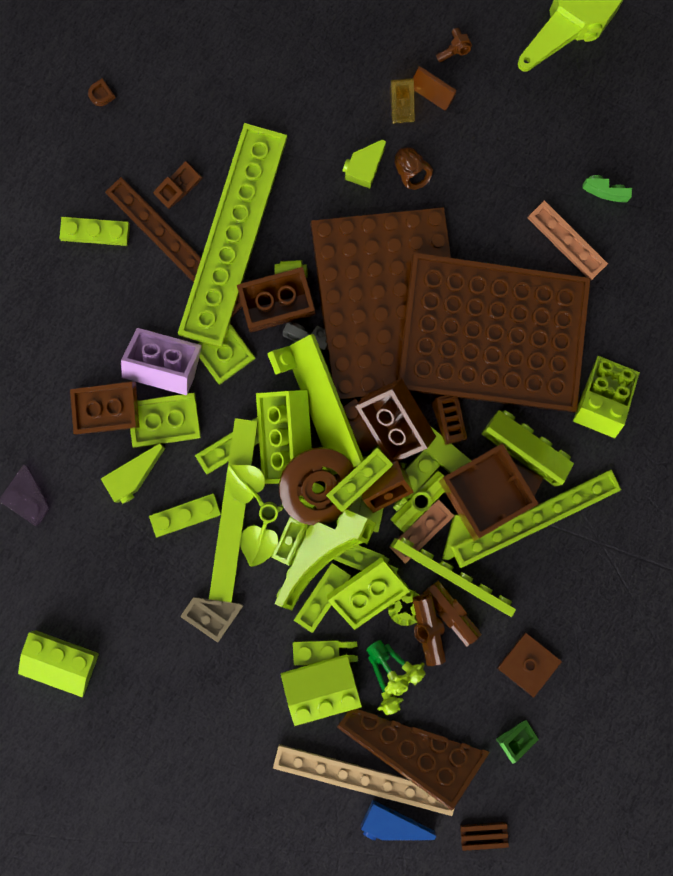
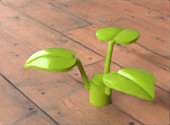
M232 464L228 467L226 476L227 486L232 497L238 502L248 503L254 496L261 506L259 516L264 521L262 528L257 525L247 527L242 532L240 541L241 550L249 566L253 567L265 562L274 553L278 545V536L275 531L266 530L268 523L276 520L278 512L282 511L284 507L283 505L277 507L273 502L264 503L257 494L265 486V477L260 469L252 465ZM316 482L312 486V490L315 493H321L325 489L324 486ZM299 496V499L302 503H304L308 507H314V505L309 504L303 496Z

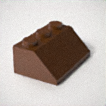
M303 267L237 285L250 333L315 315Z

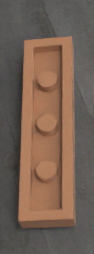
M545 200L528 216V219L587 278H590V281L608 265Z

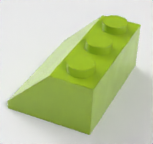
M34 630L29 632L24 644L18 674L83 697L99 653Z
M347 654L281 673L294 726L362 707Z

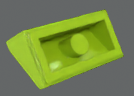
M290 516L278 541V545L272 554V558L292 566L296 558V551L301 546L309 525L301 523Z

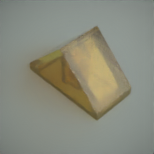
M413 78L391 80L390 102L392 123L415 122Z

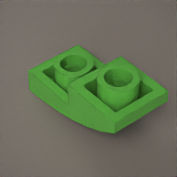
M600 175L590 176L584 181L582 189L610 201L627 203L632 197V188H625V185H613L609 188V179H603Z

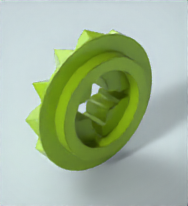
M410 590L400 599L408 604L413 602V597L419 594ZM400 599L388 606V613L397 624L410 626L417 623L414 604L410 607L412 616L406 611L398 614L402 608Z

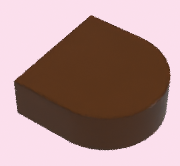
M103 78L92 84L88 90V96L96 106H104L116 98Z

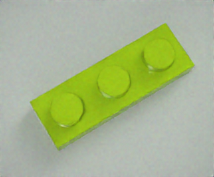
M61 217L59 239L70 242L128 246L130 223Z
M376 448L326 496L343 513L387 472L393 464Z
M210 494L150 515L149 519L155 536L158 538L220 516L221 512L215 495Z
M332 563L294 621L313 633L331 607L327 600V595L347 582L351 575Z

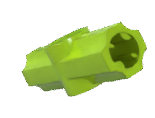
M437 471L390 518L403 533L445 492L439 483L444 477L441 472ZM419 495H423L427 499V505L424 508H418L415 505V499Z

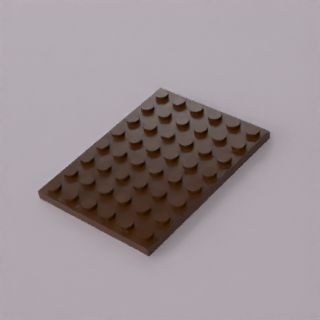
M444 207L311 221L330 373L340 400L362 398L364 395L398 380L412 254L420 253L451 258Z
M413 253L398 379L402 378L408 390L414 392L577 412L590 278Z

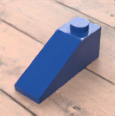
M372 800L361 823V830L364 831L363 834L372 840H376V838L380 840H435L436 838L434 830L375 800Z

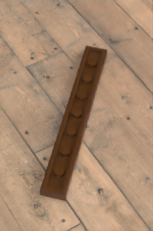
M120 177L105 193L194 283L201 257ZM239 296L232 317L242 308Z

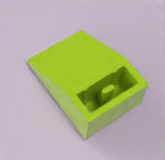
M597 356L578 403L573 422L616 438L625 425L640 372Z

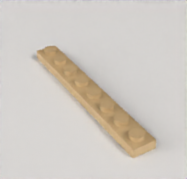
M280 744L278 746L273 769L438 813L453 815L454 809L451 811L407 778Z

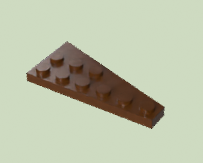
M359 709L348 711L337 727L451 811L490 753L489 751L479 750L464 743L460 744L448 740L446 737L415 727L411 728L393 720L389 721L380 718L377 715Z

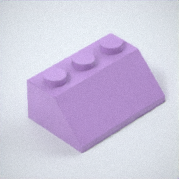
M137 328L121 359L122 378L187 395L195 377L202 345Z

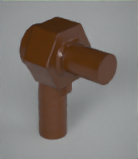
M459 28L452 30L454 37L451 41L452 45L448 49L436 54L439 63L455 54L466 55L470 52L472 44L467 34H462Z

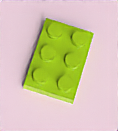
M195 393L138 401L140 428L130 429L133 448L201 438Z
M381 557L328 594L327 600L355 630L406 595L410 590L387 561Z

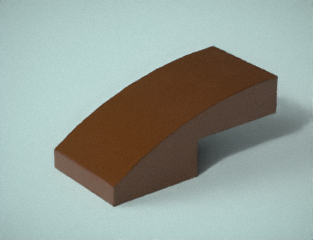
M185 161L153 193L170 209L190 192L203 177L189 162Z

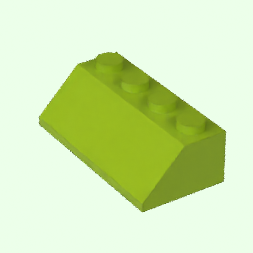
M308 390L256 393L261 471L265 477V484H279L280 477L287 464L298 454L312 449Z
M497 411L481 435L497 446L503 443L512 457L543 477L554 487L563 485L574 465L570 461L571 457L562 450L557 452L551 447L552 443L546 438L541 437L539 439L533 435L534 430L526 424L519 425L514 421L515 417L508 411Z

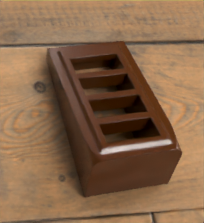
M442 396L436 398L432 402V406L445 445L467 440L458 397ZM449 404L450 407L443 408V405ZM452 412L453 416L445 418V414ZM455 421L456 425L447 427V423ZM458 430L459 434L449 436V432Z

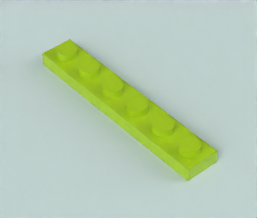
M404 537L401 540L394 538L391 543V547L504 614L512 617L516 611L515 608L510 606L512 601L502 595L496 598L491 595L493 590L483 584H480L479 587L471 583L473 578L463 572L457 575L452 572L454 567L444 561H441L440 564L432 560L433 554L424 549L420 552L412 548L414 543Z

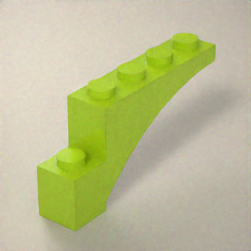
M346 509L339 516L336 529L319 522L315 525H309L305 532L306 536L296 551V558L287 571L286 580L277 593L275 604L293 610L300 595L315 575L343 552L361 543L368 544L377 523Z

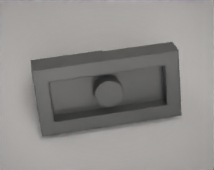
M287 323L283 330V336L294 342L310 335L305 331L304 327L293 323V325ZM316 326L311 334L315 335L321 353L324 355L327 347L325 329Z

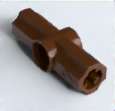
M439 580L423 592L424 594H432L434 607L437 609L438 615L449 628L453 629L466 647L482 635L474 623L467 617V612L455 598L451 597Z
M432 594L417 595L413 597L418 623L414 627L415 637L422 643L427 666L441 665L446 662L441 635L445 631L444 624L441 619L436 617Z

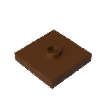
M524 632L497 669L534 698L562 661Z

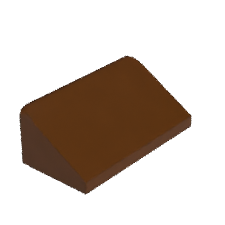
M420 66L410 84L411 89L443 110L448 109L456 95V89Z

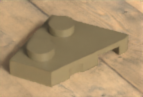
M193 597L180 617L218 643L244 605Z

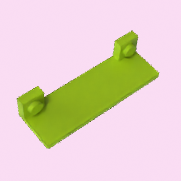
M308 335L290 346L269 352L268 357L275 375L293 370L300 390H308L309 413L323 448H330L342 453L349 459L353 467L358 466L364 460L315 335ZM322 467V469L329 471L330 473H332V475L337 474V472L331 468Z

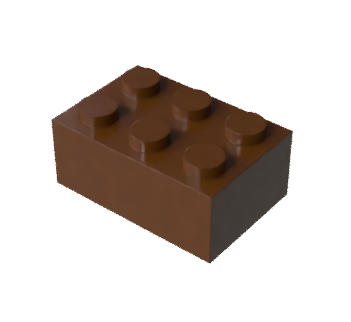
M402 378L364 395L355 406L384 455L391 463L428 449L436 438L435 433Z

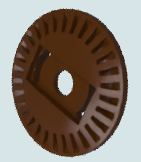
M313 448L295 456L283 470L279 481V497L284 509L292 518L307 525H315L318 522L327 524L338 519L342 512L326 495L355 469L352 463L342 453L330 448ZM322 467H328L336 471L338 474L337 478L329 471L322 469ZM316 481H323L325 483V489L321 493H315L312 490V486ZM299 496H303L304 499L309 504L314 505V507L311 508L302 503L299 499Z

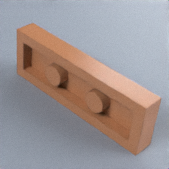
M437 499L397 539L401 540L404 537L414 543L412 548L419 551L454 515ZM389 546V548L405 564L411 559L410 557L406 556L405 554L401 553L395 548Z

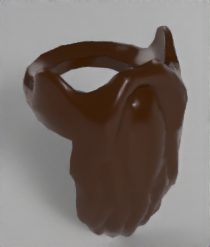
M401 148L397 151L394 158L398 174L401 175L403 184L406 188L412 190L424 187L432 177L433 168L431 165L424 161L423 157L413 148ZM422 169L426 171L425 178L421 182L411 183L410 178L421 172Z

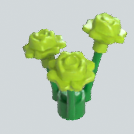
M379 640L370 645L366 651L370 655L368 659L374 668L383 691L381 693L383 701L377 709L378 711L383 710L386 715H391L401 709L400 703L403 701V698L393 697L391 694L400 696L408 690L410 682L414 685L420 682L426 674L423 670L425 664L411 665L408 661L405 662L392 650L389 644L384 645ZM388 654L402 665V669L406 674L402 676L397 675L395 671L391 670L386 662L390 657ZM380 664L383 665L388 673L387 677L390 681L387 686L378 667Z

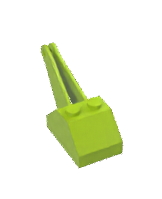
M553 0L549 10L551 18L521 54L518 60V68L524 72L530 71L574 39L577 41L584 40L585 42L596 40L617 13L623 0Z

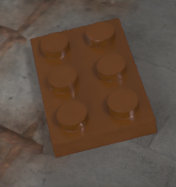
M136 382L70 389L73 434L79 435L140 428Z

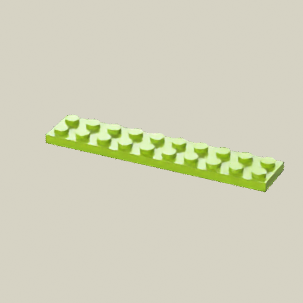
M244 123L179 327V336L222 348L239 295L237 285L243 282L285 148L287 135Z

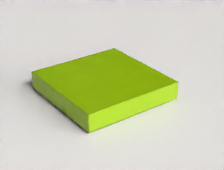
M229 324L222 348L203 342L199 343V345H202L199 358L219 385L256 359L231 324Z

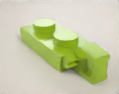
M356 545L334 558V560L362 571L381 557L387 563L389 558ZM391 566L393 570L397 573L398 568Z

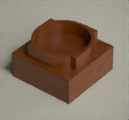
M503 443L444 476L439 481L474 541L539 504Z

